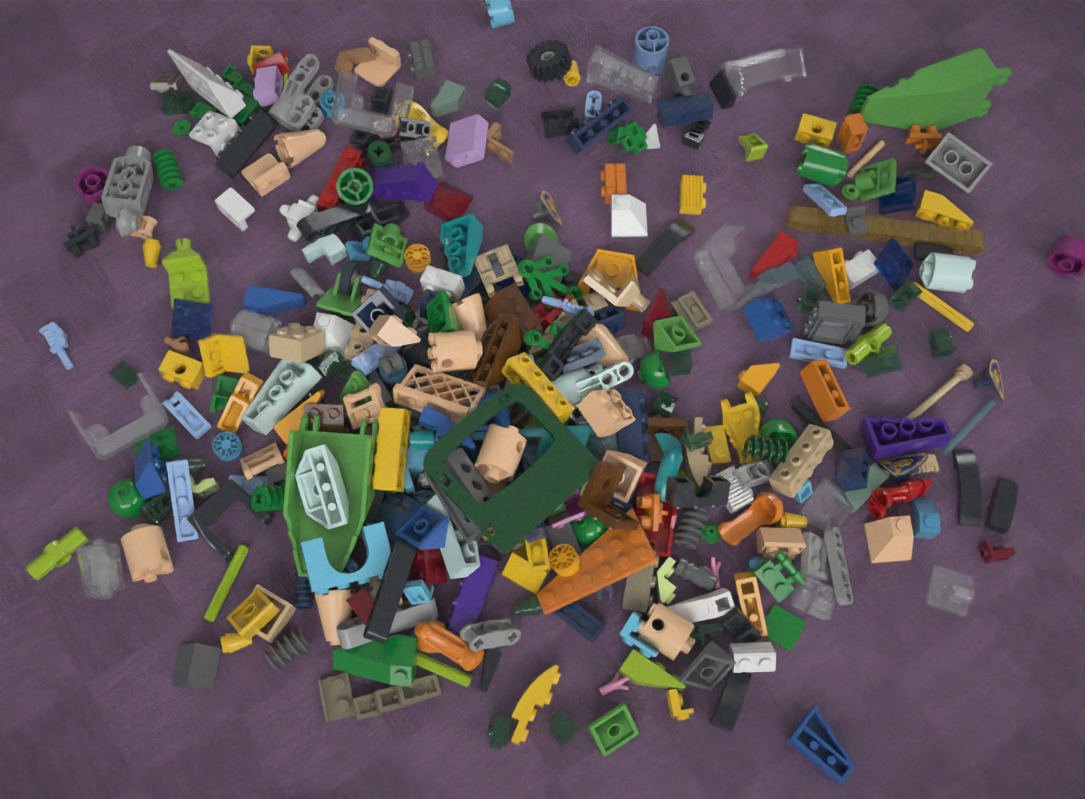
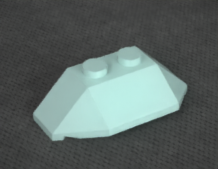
M326 444L305 450L295 477L306 515L327 529L348 524L349 500L338 462Z

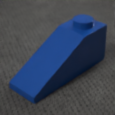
M248 285L242 305L246 313L251 316H267L303 307L306 305L303 294Z

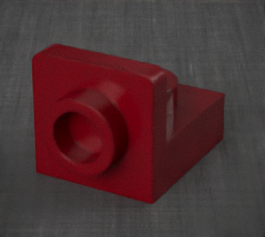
M985 540L979 545V554L984 559L985 564L1009 560L1016 555L1013 547L1005 548V546L993 548L990 540Z

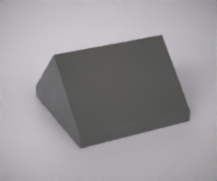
M711 640L679 677V682L712 691L736 662Z
M199 643L180 644L172 687L214 691L222 648Z

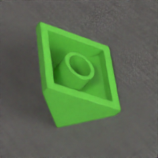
M682 315L656 320L653 323L654 350L677 352L702 345Z
M624 702L589 724L586 728L604 757L639 734Z

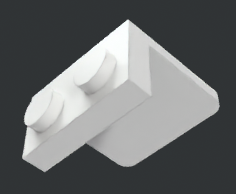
M208 111L189 133L191 139L209 145L217 156L221 150L224 152L228 148L226 144L232 137L235 139L239 135L237 131L240 128L234 119Z

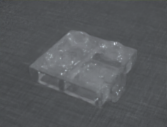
M936 565L932 566L924 605L961 617L967 616L968 607L973 601L975 588L972 587L974 577Z
M803 574L802 576L806 582L801 586L796 582L789 604L828 623L836 601L835 590Z

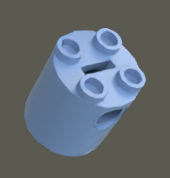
M657 26L643 27L635 36L632 64L636 73L640 76H652L663 72L668 53L669 36L662 28Z

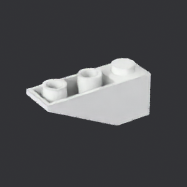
M726 588L667 606V608L691 623L723 616L735 607L731 593Z

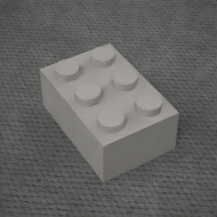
M949 132L944 135L923 162L968 194L993 164Z

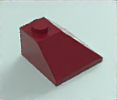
M445 182L438 183L431 202L424 201L425 211L449 222L462 217L474 197Z
M662 288L659 289L644 318L641 331L642 335L653 340L654 321L670 318L664 289Z

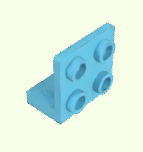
M634 611L619 635L623 636L622 641L628 645L633 646L635 644L641 648L640 652L648 658L651 656L656 658L659 651L640 640L638 635L635 634L643 620L640 619L642 613Z

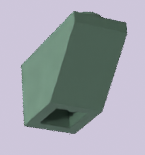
M446 80L444 85L440 86L437 97L431 101L432 116L438 117L459 111L466 99L465 87Z

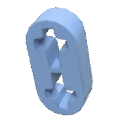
M596 90L590 91L587 94L584 111L585 120L588 118L593 120L596 117L595 115H590L591 110H594L595 114L601 109L602 95ZM593 98H596L595 103H592Z

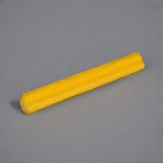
M914 281L908 289L910 292L966 332L970 331L974 326L972 321L919 283Z

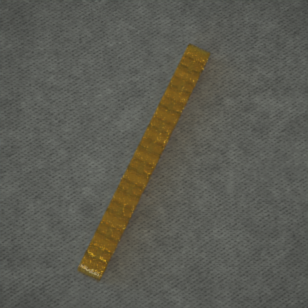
M792 206L789 208L788 227L794 230L914 246V243L917 241L930 242L953 248V252L972 255L982 254L985 251V234L981 231L864 215L868 229L866 235L848 236L843 219L844 215L832 217L823 209Z

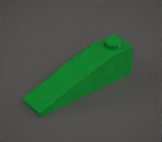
M392 635L389 636L385 644L371 641L350 649L337 647L333 650V669L390 685L411 687L415 679L417 636Z

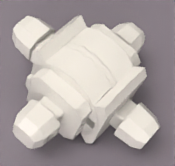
M311 195L307 202L300 199L298 204L293 203L292 206L284 204L280 207V213L287 218L291 228L288 233L290 240L296 242L301 236L300 231L296 227L300 219L319 213L316 205L319 199L317 196Z

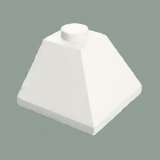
M630 194L611 195V237H647L646 204Z
M317 313L314 327L324 330L325 351L317 357L348 361L344 350L346 344L350 343V332L355 325L336 315Z

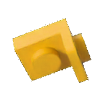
M677 689L668 690L666 697L671 718L677 717V721L690 719L689 715L694 713V709L681 710L683 706L682 695L678 694Z

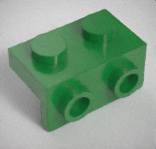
M173 426L135 438L136 455L145 440L149 438L153 445L158 446L161 460L180 455L176 431Z

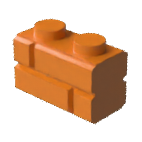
M860 113L845 116L842 126L839 128L836 140L841 145L840 148L845 154L857 151L860 148L869 129Z
M605 164L604 170L600 171V182H604V186H601V197H604L605 204H610L611 195H627L625 164Z

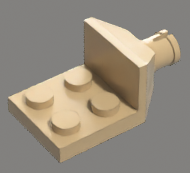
M588 269L584 275L583 281L615 306L629 307L631 304L642 313L651 302L640 293L639 284L633 274L619 291L613 282H606L602 279L603 275L595 269L593 271Z

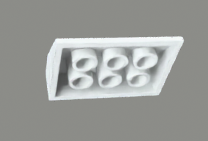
M170 49L167 51L190 87L224 115L232 118L246 106L242 100L244 98L237 89L234 90L228 82L224 83L218 74L214 75L209 67L205 68L200 63Z

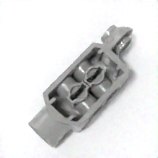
M136 145L127 148L125 156L113 159L101 196L105 213L116 218V227L120 231L121 237H127L134 231L137 232L139 230V217L144 215L154 181L151 165L152 155L146 148Z

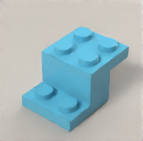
M420 425L413 427V430L421 429ZM408 448L403 493L404 495L408 494L410 498L416 493L412 480L419 478L420 474L426 473L423 468V460L428 449L416 450L415 448Z

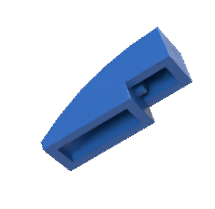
M424 406L419 419V425L437 431L435 435L437 440H440L456 425L445 415L427 406ZM468 437L458 447L474 453L476 445Z

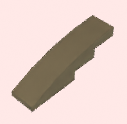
M433 674L414 679L411 687L395 685L375 691L369 695L354 698L351 700L356 721L439 696L442 693L437 675Z

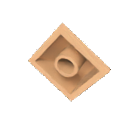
M910 515L888 517L864 524L871 563L911 560L914 535Z

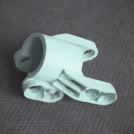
M618 362L602 370L603 366L595 363L587 368L581 367L557 377L555 381L551 380V382L575 408L569 418L572 421L581 422L585 420V417L577 405L591 391L609 389L629 379L633 375V366L628 362ZM622 365L628 368V373L625 376H621L619 373V368ZM611 376L610 383L605 385L602 380Z

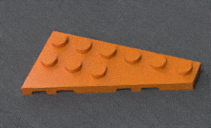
M631 508L626 514L639 521L633 508ZM640 523L637 530L628 529V531L616 529V531L608 529L579 556L581 559L580 568L574 575L569 577L557 575L536 595L544 614L547 615L653 565L658 560Z

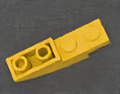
M554 665L546 670L529 686L521 697L512 714V719L518 721L511 739L512 743L520 745L521 741H526L529 733L526 727L529 721H534L537 709H534V707L543 708L545 704L549 705L553 693L550 692L553 684L557 685L561 675L558 672L559 666Z

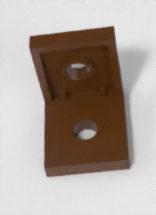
M597 461L578 506L589 512L591 518L604 522V526L612 531H616V529L628 531V529L637 530L640 522L610 503L626 467L621 463Z

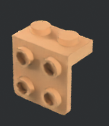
M371 37L368 40L369 50L375 55L376 59L375 61L360 63L355 68V74L375 86L383 87L401 67L400 54L396 49L385 45L383 41Z
M270 153L242 170V175L261 197L291 178L284 162L279 163Z

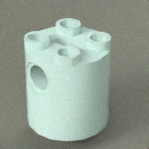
M931 252L921 263L919 276L926 289L964 293L973 286V278L971 277L976 261L971 260L970 257Z

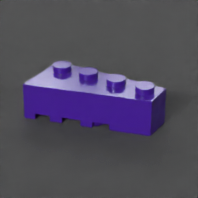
M418 162L415 166L412 163L406 164L405 167L393 165L391 169L387 166L370 168L368 172L373 181V192L371 195L373 198L431 202L438 185L423 162Z
M864 416L859 426L872 461L944 447L952 437L946 419L919 418V420H909V418L889 419V417L874 419Z
M479 553L480 567L468 577H463L460 581L459 587L462 589L460 595L455 596L452 607H455L454 613L449 615L446 622L448 631L460 637V631L465 625L479 623L482 616L481 609L482 607L484 608L489 597L488 588H491L496 578L494 571L496 567H500L501 560Z

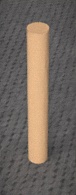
M880 140L847 172V176L852 178L885 145L884 141Z

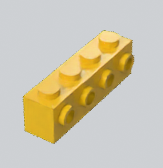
M523 352L507 360L501 372L510 383L525 385L562 423L567 421L575 408L530 357Z
M381 408V412L378 415L379 432L376 435L377 452L374 455L375 473L372 476L373 489L404 492L411 411L397 408Z

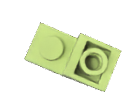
M190 475L192 495L203 499L220 489L219 484L214 478L204 479L196 485L194 478Z
M670 556L655 575L658 604L659 602L661 604L665 602L669 604L676 596L673 593L676 587L664 578H669L675 571L673 566L676 561Z

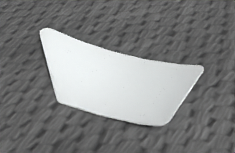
M653 124L646 133L647 149L660 148L656 124Z

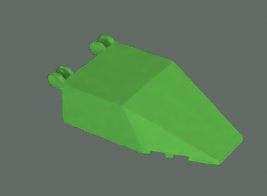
M978 48L921 68L914 72L915 76L907 80L905 78L898 80V85L892 88L887 86L866 98L860 114L864 122L908 130L911 125H919L921 132H925L926 127L932 125L937 126V130L973 117L981 118L986 115L988 109L992 106L990 101L985 100L994 85L1001 86L1006 84L1012 71L1007 67L997 69L985 50Z
M304 414L301 418L299 430H290L283 514L289 529L288 535L293 546L298 576L308 577L300 543L321 537L330 566L340 573L344 572L375 497L376 489H373L372 476L375 473L374 455L377 452L376 435L379 432L378 420L374 419L372 435H366L367 419L361 420L360 434L320 432V416L315 415L313 431H307L309 416ZM326 444L338 462L349 500L348 524L331 529L325 528L322 524L306 515L295 477L305 450Z

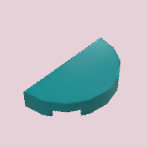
M657 433L654 435L663 455L669 449L679 450L682 454L681 444L674 436L667 433Z

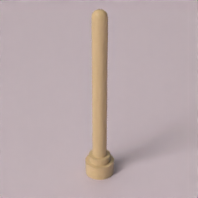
M961 364L949 381L906 418L915 420L959 381L968 380L973 375L971 368L966 364Z

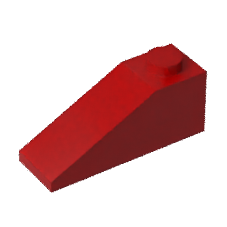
M781 231L753 267L749 279L753 280L787 264L790 258L793 260L799 252L797 247L800 242Z

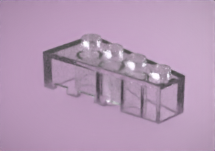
M598 45L595 46L588 62L587 82L648 103L652 102L658 88V76Z

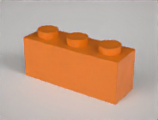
M827 359L812 361L799 372L822 422L837 420L850 410Z

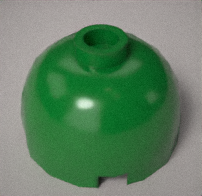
M349 168L343 171L336 183L340 198L352 205H360L366 202L373 192L371 176L360 168Z
M659 350L646 354L640 362V370L637 371L640 381H645L647 386L654 389L665 388L671 385L668 369L665 368V361Z
M781 418L769 419L759 428V435L763 436L764 439L770 437L772 440L774 438L779 439V441L782 439L786 440L788 450L798 440L793 426Z
M125 478L115 482L107 494V503L111 511L121 518H136L142 515L149 506V498H142L135 485V479Z
M589 512L585 518L570 522L577 542L586 548L591 546L608 530L604 526V522L591 518Z

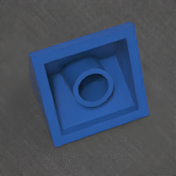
M423 504L395 534L420 550L445 548L449 519L447 516Z

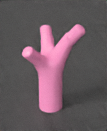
M711 557V569L706 566L704 568L719 578L721 562L716 564L715 557ZM719 579L714 589L721 588Z
M616 673L610 683L599 688L602 696L617 689L627 691L629 689L628 686L622 684L628 681L629 677L626 676L619 679L620 674Z

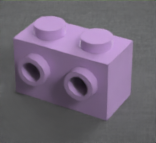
M277 65L256 70L253 96L255 100H258L261 107L273 105L282 94L283 76Z

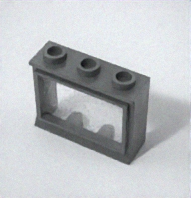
M819 301L817 306L813 307L812 314L808 316L807 323L803 326V334L806 335L805 340L808 341L809 339L814 342L837 345L845 344L847 347H850L865 325L866 307Z

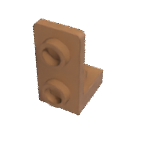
M368 47L339 51L334 69L343 79H347L350 77L354 64L375 61L376 57Z
M495 122L487 131L485 149L489 152H494L503 161L512 163L513 151L498 142L502 137L501 125Z

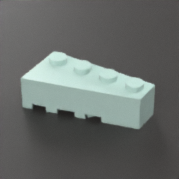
M281 359L241 419L253 430L267 435L273 429V426L282 420L322 376L310 364Z
M435 495L425 506L447 516L449 519L445 548H440L450 579L468 577L480 567L477 541L467 544L441 501Z

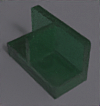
M898 344L881 347L878 352H871L859 362L864 378L903 369Z

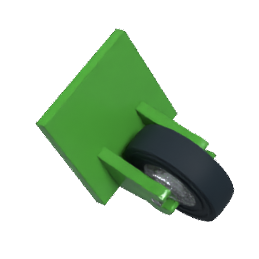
M347 261L343 269L338 272L335 287H331L316 303V306L327 311H335L345 316H352L351 314L361 306L363 296L359 295L362 280L360 265L357 262Z

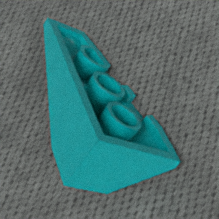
M473 214L441 224L440 240L444 245V253L448 259L449 270L451 273L462 277L471 274L483 240V225Z

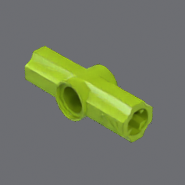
M880 323L866 335H859L855 340V344L846 350L844 354L845 360L851 365H856L871 352H878L881 344L892 334L891 328L886 323Z
M75 527L60 540L50 542L44 548V553L28 564L26 570L39 581L55 567H61L71 559V554L89 541L87 536L78 527Z

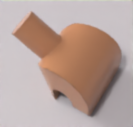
M167 336L164 339V343L171 345L176 353L186 357L192 354L191 348L188 346L189 342L185 336L175 339Z

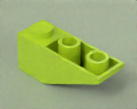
M633 649L618 671L622 676H628L629 681L635 685L670 690L677 689V691H682L686 687L683 683L679 682V676L668 674L662 664L659 662L653 663L647 659L648 657L643 655L640 649L638 651Z

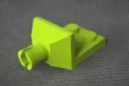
M182 238L183 244H181V239H177V251L171 252L162 260V264L169 273L171 307L173 310L211 304L208 269L200 254L191 249V241L187 238Z

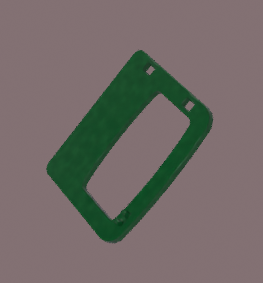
M511 384L482 403L449 430L425 454L423 468L433 482L443 490L446 496L472 524L487 537L488 541L500 553H508L589 480L598 460L529 388L522 384ZM519 403L552 436L554 443L529 469L509 486L486 502L478 503L444 467L443 462L483 424L512 404ZM443 475L452 483L448 487L439 479ZM488 523L497 531L493 536L484 527Z

